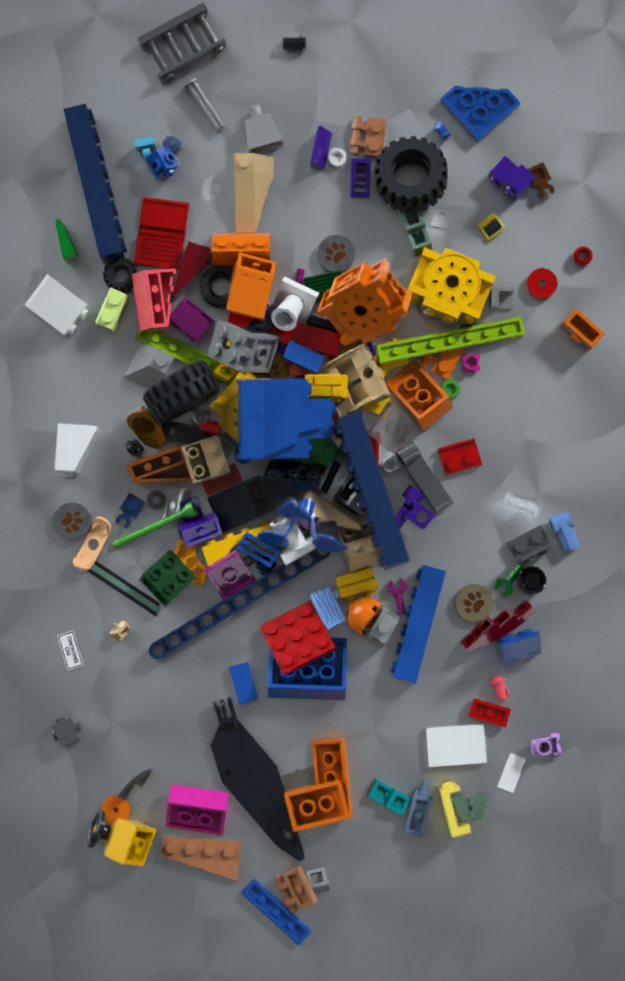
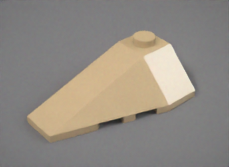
M235 153L236 233L256 232L273 179V157L256 153Z

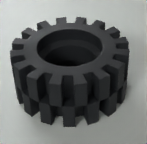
M115 257L112 261L109 260L103 272V279L106 285L122 293L131 291V288L134 287L132 274L138 272L134 263L123 257L118 259ZM119 268L125 269L128 272L127 279L124 282H117L113 277L115 270Z

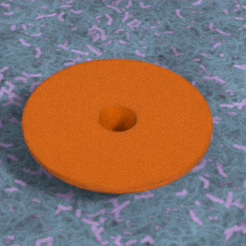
M117 795L107 798L101 808L106 815L105 821L113 824L118 818L128 819L130 815L128 801Z

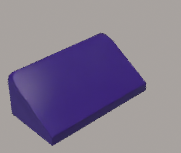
M319 126L317 129L310 161L311 167L320 169L325 168L332 133L322 126Z

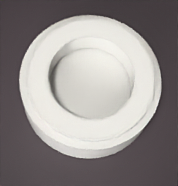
M333 148L329 151L327 160L330 166L340 168L345 164L346 153L344 150Z

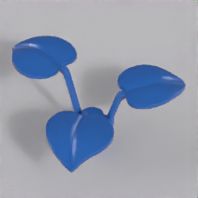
M301 498L299 505L293 499H290L279 508L278 513L291 521L284 534L280 535L275 531L267 530L257 535L258 538L271 546L284 548L289 544V541L285 538L295 521L309 523L311 520L312 544L316 548L334 553L343 551L348 547V545H343L331 536H317L315 534L314 519L316 515L313 514L315 502L308 498Z

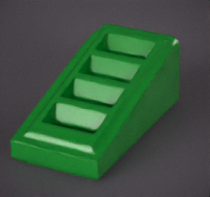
M58 218L55 220L62 257L66 262L78 256L79 253L64 224Z

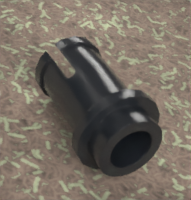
M302 35L297 38L283 37V50L300 49L302 51L306 49V37H302Z

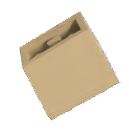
M218 435L181 447L193 484L231 473Z
M366 525L361 530L347 527L336 530L338 540L343 545H348L347 549L342 551V555L350 572L378 564L377 556L379 553L377 548L374 549L370 538L373 535L371 530H367Z

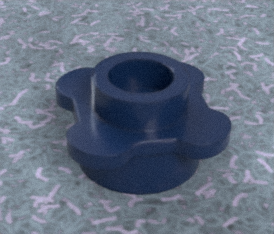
M262 556L263 559L270 561V558ZM257 561L256 568L260 570L261 575H265L272 571L277 564L274 561L272 566L268 567Z

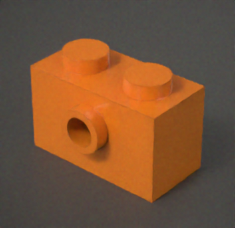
M577 308L561 325L571 334L569 337L578 344L580 342L588 351L605 334Z

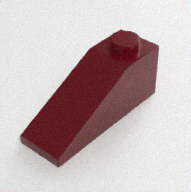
M188 241L171 295L172 299L176 300L201 275L206 266L211 264L212 254L209 247Z

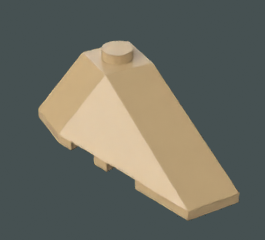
M318 487L288 497L286 501L287 503L290 499H293L299 505L301 498L313 500L315 502L313 514L316 515L315 517L318 518L319 522L325 523V521L329 522L332 520L338 526L361 530L365 526L363 519Z

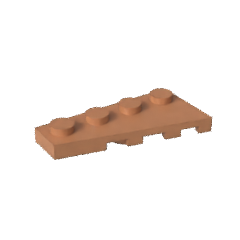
M163 836L162 857L236 881L238 880L240 841Z

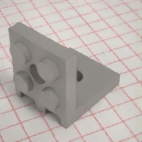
M218 319L207 356L240 372L269 373L280 336L251 333L227 321ZM228 340H230L231 347L229 349L227 348Z

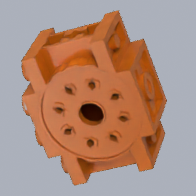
M386 258L371 267L365 261L334 278L331 289L324 292L317 313L321 318L326 316L341 335L340 342L343 346L350 343L354 344L359 339L364 344L369 341L373 342L380 335L392 332L396 327L397 319H401L407 314L412 292L408 287L403 289L389 271L390 263Z

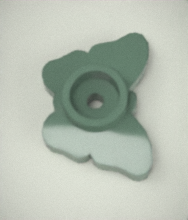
M480 794L474 799L468 798L467 800L461 796L452 797L461 821L466 822L469 818H474L477 821L482 820L488 800L486 794Z

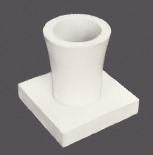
M284 277L273 302V305L277 307L271 314L273 324L283 331L294 329L297 321L306 325L319 293Z
M280 515L270 523V526L275 532L282 535L291 521ZM295 521L285 538L289 541L288 546L278 550H280L279 555L285 565L316 547L312 544V533L309 531L303 535L297 521Z

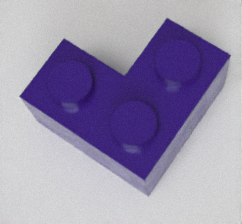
M506 156L501 159L488 175L489 181L495 187L499 186L504 190L503 193L508 199H514L515 201L524 194L535 179V176L522 164L517 167Z

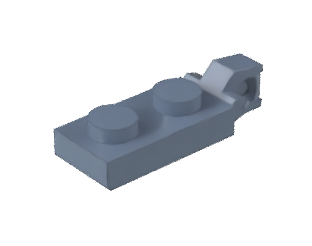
M423 780L421 789L415 790L404 832L423 837L433 801V793H429L430 782Z

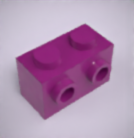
M186 297L181 300L169 318L173 326L178 329L181 328L186 332L185 335L190 340H196L197 342L203 338L215 323L211 317Z

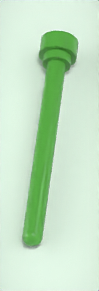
M191 501L185 504L181 511L113 541V547L118 548L184 517L194 518L198 516V510Z

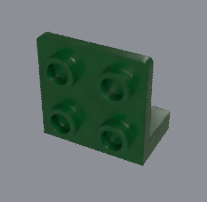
M169 550L145 571L139 580L167 607L196 578V575L172 550Z

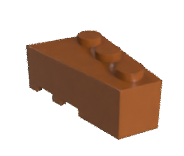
M182 444L127 462L126 465L133 483L192 481L181 448Z

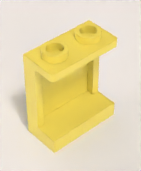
M453 781L442 783V787L438 788L450 835L456 837L471 833L470 825L467 821L456 822L450 793L460 791L459 785L457 783L454 784Z

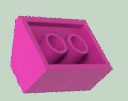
M171 784L167 805L166 827L223 836L229 793Z

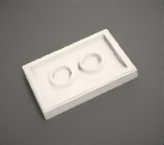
M484 724L426 728L429 767L487 763Z

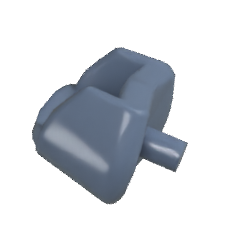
M167 135L163 139V147L169 146L176 153L182 149L183 143L178 137Z

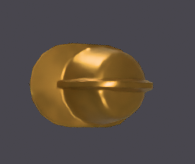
M142 406L137 412L128 415V426L143 444L152 448H158L164 444L165 434L149 409Z

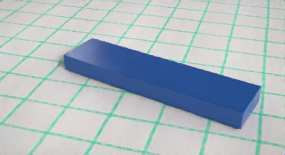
M255 878L241 892L298 946L312 932L305 923L294 913H291L283 903Z

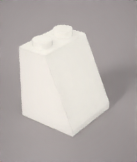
M48 274L25 303L26 308L65 337L75 332L78 321L80 319L83 320L89 312L87 310L89 307L85 302Z
M58 423L55 470L60 473L59 475L73 477L74 474H79L100 435L101 429L99 427Z

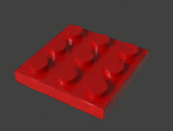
M311 600L259 626L284 676L336 650Z

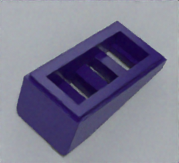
M351 159L350 197H370L371 159ZM356 165H366V169L356 168ZM355 172L366 173V176H355ZM355 180H366V184H355ZM355 188H366L365 192H356Z

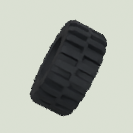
M411 136V139L401 137L398 142L393 140L389 143L390 147L385 146L381 150L382 155H378L376 159L375 181L378 194L382 196L386 204L390 203L391 208L395 210L400 208L401 212L407 213V210H412V213H418V209L425 211L428 209V205L434 206L438 203V199L443 197L444 190L447 188L448 168L446 158L443 157L442 150L437 149V145L433 142L427 143L426 138L421 137V140L416 139V136ZM405 164H419L428 170L429 177L423 183L415 186L403 185L393 177L395 171Z
M198 361L177 370L157 382L145 392L143 400L155 421L159 424H164L208 401L219 392L220 385L208 364L204 361Z

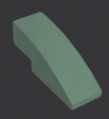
M397 208L414 257L421 255L424 247L432 250V243L426 231L420 210L418 209V213H412V210H407V213L401 212L400 208Z

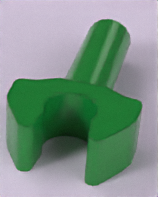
M518 564L506 579L498 578L494 589L496 590L501 584L506 585V590L502 593V596L511 594L513 592L512 583L524 567Z

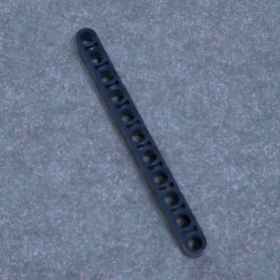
M317 548L305 554L310 555L312 558L310 565H303L301 563L302 556L287 564L293 565L296 569L295 573L291 576L287 575L284 571L287 565L285 563L152 643L149 647L150 656L154 659H161L323 561L330 556L331 552H328L326 555H320ZM270 575H277L279 577L277 585L272 586L269 584L268 578ZM256 584L261 585L263 588L262 593L258 596L252 593V587ZM240 594L246 597V603L242 606L237 605L235 602V598ZM223 604H226L230 609L229 614L225 616L219 613V607ZM207 614L213 618V622L209 626L204 625L202 621L203 617ZM190 624L196 627V633L193 636L186 633V628ZM172 635H177L180 638V642L176 646L171 645L169 641ZM155 645L163 647V653L160 656L153 653Z

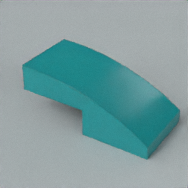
M376 778L366 794L369 798L402 816L412 799Z

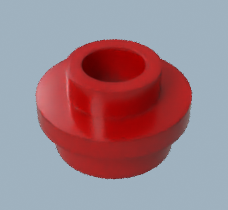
M585 246L578 247L573 254L574 261L582 266L589 264L593 257L592 251ZM581 253H584L586 255V259H581L579 255Z

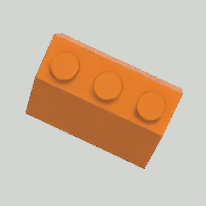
M213 233V265H234L239 252L270 260V233Z

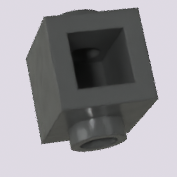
M67 716L56 720L57 724L53 725L51 732L55 741L58 740L61 747L81 739L78 732L81 728L77 720H73V717L68 719Z

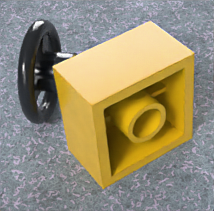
M103 810L98 811L89 829L87 846L93 848L99 838L105 840L104 856L122 864L144 866L157 829L139 821L120 818L112 825L105 824V812Z

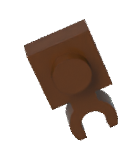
M543 162L528 169L535 176L532 186L533 188L539 186L541 198L546 196L544 189L550 190L551 194L554 193V187L548 184V181L552 178Z

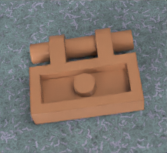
M355 116L351 127L353 135L349 144L351 147L350 153L357 155L358 149L363 148V156L377 158L378 155H382L381 150L384 147L387 119L368 117L366 125L362 124V116ZM360 132H366L365 141H360Z
M301 866L274 877L277 882L276 887L278 891H281L285 899L284 903L286 907H289L291 913L298 910V908L301 910L318 902Z

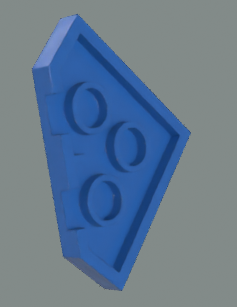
M454 86L440 99L477 141L481 140L521 104L509 89L499 90L485 87L468 88Z

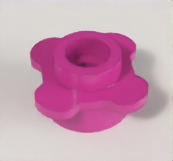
M465 353L462 355L463 366L461 369L463 372H478L480 370L479 354L468 355Z

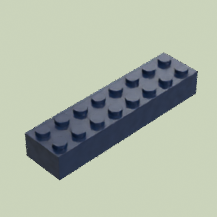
M86 103L65 108L63 110L99 256L103 264L109 260L112 261L115 257L116 259L119 257L125 258L124 253L128 251L124 238H120V234H123L119 219L115 217L118 216V210L114 200L111 201V198L114 197L110 182L106 181L110 178L105 163L102 164L105 161L103 150L100 145H97L101 142L96 127H93V125H96L92 109L87 108Z
M361 412L340 417L335 424V434L337 438H341L340 449L343 457L347 456L348 462L346 467L349 475L353 474L354 477L352 482L355 493H359V507L361 512L365 511L366 519L364 521L367 530H371L373 535L370 538L374 549L377 548L379 553L377 556L379 567H383L385 571L407 564L410 559Z

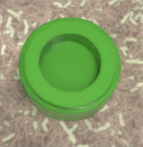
M447 380L441 386L450 399L456 398L460 393V385L455 380Z

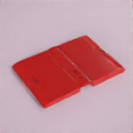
M143 197L134 264L180 269L190 203Z

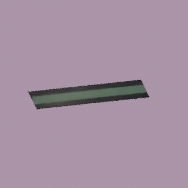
M96 561L91 569L87 570L154 616H157L160 604L158 601Z

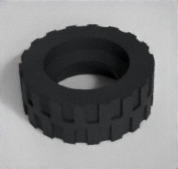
M213 265L202 274L200 291L204 300L211 306H216L217 308L227 307L229 292L225 295H217L213 292L211 286L213 280L217 277H225L231 284L233 268L229 265Z

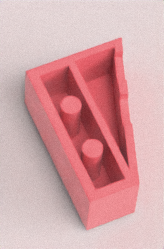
M176 269L144 270L132 274L140 331L168 327L171 311L170 296L174 289L172 281L173 275L176 274Z

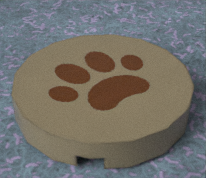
M470 584L458 592L455 598V607L462 619L469 622H480L491 614L493 598L485 587L479 584Z

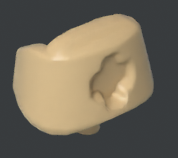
M121 621L117 624L115 622L113 624L115 628L110 632V635L117 641L122 640L130 630L128 623Z

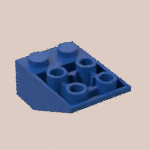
M525 629L517 632L518 636L506 635L499 638L500 642H497L496 646L502 664L507 665L541 654L539 631Z

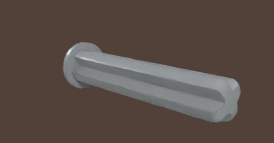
M194 78L187 82L184 88L189 90L215 131L218 132L224 128V124L197 85V79Z

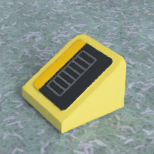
M492 213L478 224L479 229L488 241L505 229V226L495 213Z

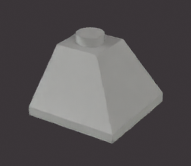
M141 343L125 377L149 389L168 376L176 359L174 356L158 348Z

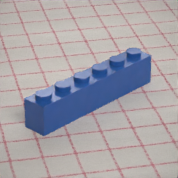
M425 565L422 566V569L418 568L415 579L418 580L417 587H413L410 597L413 598L412 606L408 605L405 615L409 618L407 625L403 624L400 635L403 636L402 643L398 642L395 654H399L397 662L393 661L390 671L393 673L394 678L413 683L417 681L446 573L444 570Z

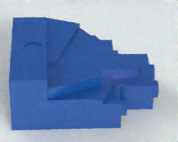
M308 379L236 380V383H238L239 454H236V458H309V453H312V443L309 442V438H332V434L335 433V423L332 422L335 404L332 403V399H309V395L312 393V385L308 383Z

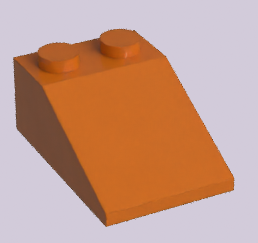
M415 360L386 382L388 389L423 431L453 408L447 393Z
M341 779L288 790L284 793L294 832L350 818Z

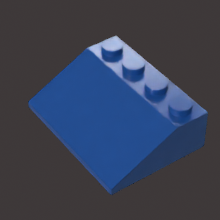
M331 638L336 648L335 651L286 676L282 673L270 649L268 698L345 700L347 638Z

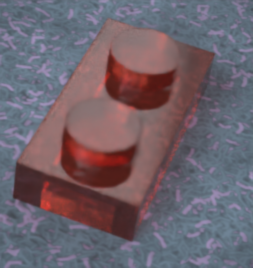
M235 463L228 465L230 474L202 482L207 496L243 481Z

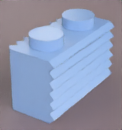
M329 585L309 595L326 630L347 620L348 612L344 604L339 605L337 599L340 596L335 587L331 589Z

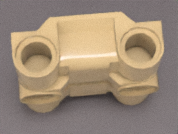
M366 343L343 353L318 371L319 374H344L348 376V397L341 398V402H333L339 418L359 412L358 408L370 401L377 403L391 396L382 377V368L374 361L373 355ZM371 369L373 370L372 377L369 376V371ZM361 378L362 382L351 388L350 384Z

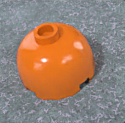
M361 597L356 602L352 601L347 608L349 612L347 617L348 624L355 632L364 636L367 633L364 629L367 626L371 628L381 611L378 607L383 606V604L371 597Z

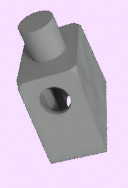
M260 105L250 107L251 118L245 119L248 153L282 145L283 137L271 113L262 114Z
M383 607L366 639L382 648L391 636L400 616Z

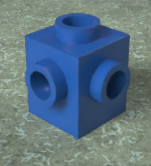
M169 146L155 149L145 158L156 178L163 176L168 178L180 166Z

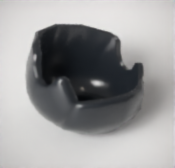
M528 566L520 571L517 583L525 594L536 595L546 587L547 578L545 572L539 567Z

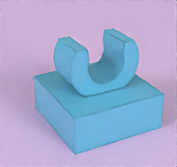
M153 136L135 140L137 152L143 151L144 159L151 154L150 149L156 148Z

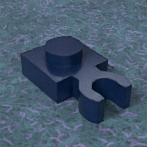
M129 492L119 508L124 513L119 515L115 522L119 523L121 519H126L124 528L127 529L131 524V516L137 519L146 502Z

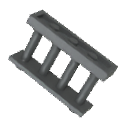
M204 2L137 38L141 49L147 48L150 50L162 71L157 74L160 82L170 81L175 77V74L212 54L217 55L224 51L226 41L224 38L218 41L205 19L206 15H208V9ZM195 21L199 22L211 43L210 46L202 50L189 29L190 24ZM178 30L183 32L195 53L186 59L172 37L173 33ZM162 39L166 40L178 63L169 68L156 47V42Z

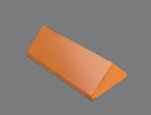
M340 737L313 740L312 750L316 784L341 779L351 818L352 809L345 739Z

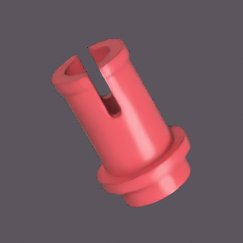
M501 675L491 678L490 683L495 689L498 701L510 697L504 683L505 678H502Z

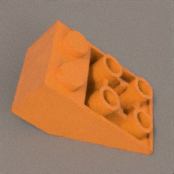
M239 252L233 267L226 311L264 320L276 262Z

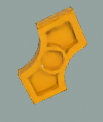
M178 539L174 552L175 555L196 575V578L191 583L204 587L207 576L203 569L207 567L197 557V544L187 548L183 541Z

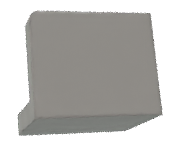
M491 287L489 292L490 309H512L514 287Z

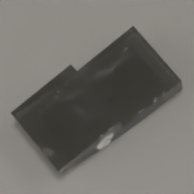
M148 768L134 777L124 787L118 797L126 800L135 784L142 788L153 769Z

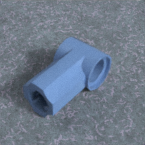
M567 511L549 518L550 525L554 533L557 534L564 552L581 546L574 532L572 519Z

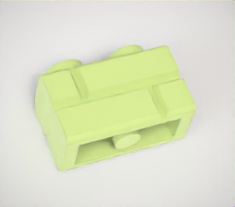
M110 288L107 294L108 297L105 299L95 323L97 326L115 333L130 298L127 294Z

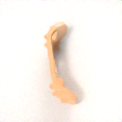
M101 516L94 519L80 551L73 559L72 563L75 568L86 571L91 569L96 562L111 532V524L107 519ZM92 539H96L99 543L98 548L95 550H91L88 547V543Z

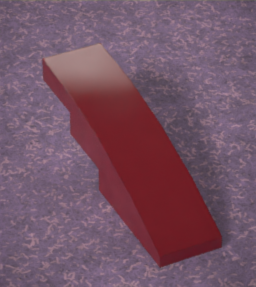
M525 599L512 612L506 608L494 620L487 616L460 642L468 652L488 645L523 624L537 611Z

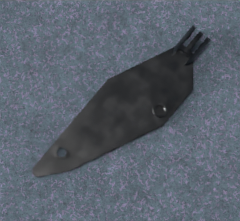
M231 697L227 698L231 716L224 699L219 701L221 711L218 702H213L219 726L212 740L211 749L222 783L277 847L297 861H302L305 857L298 832L293 831L284 796L285 789L277 765L238 720ZM286 832L291 833L292 837H291V838H287V837L285 836V833H286Z

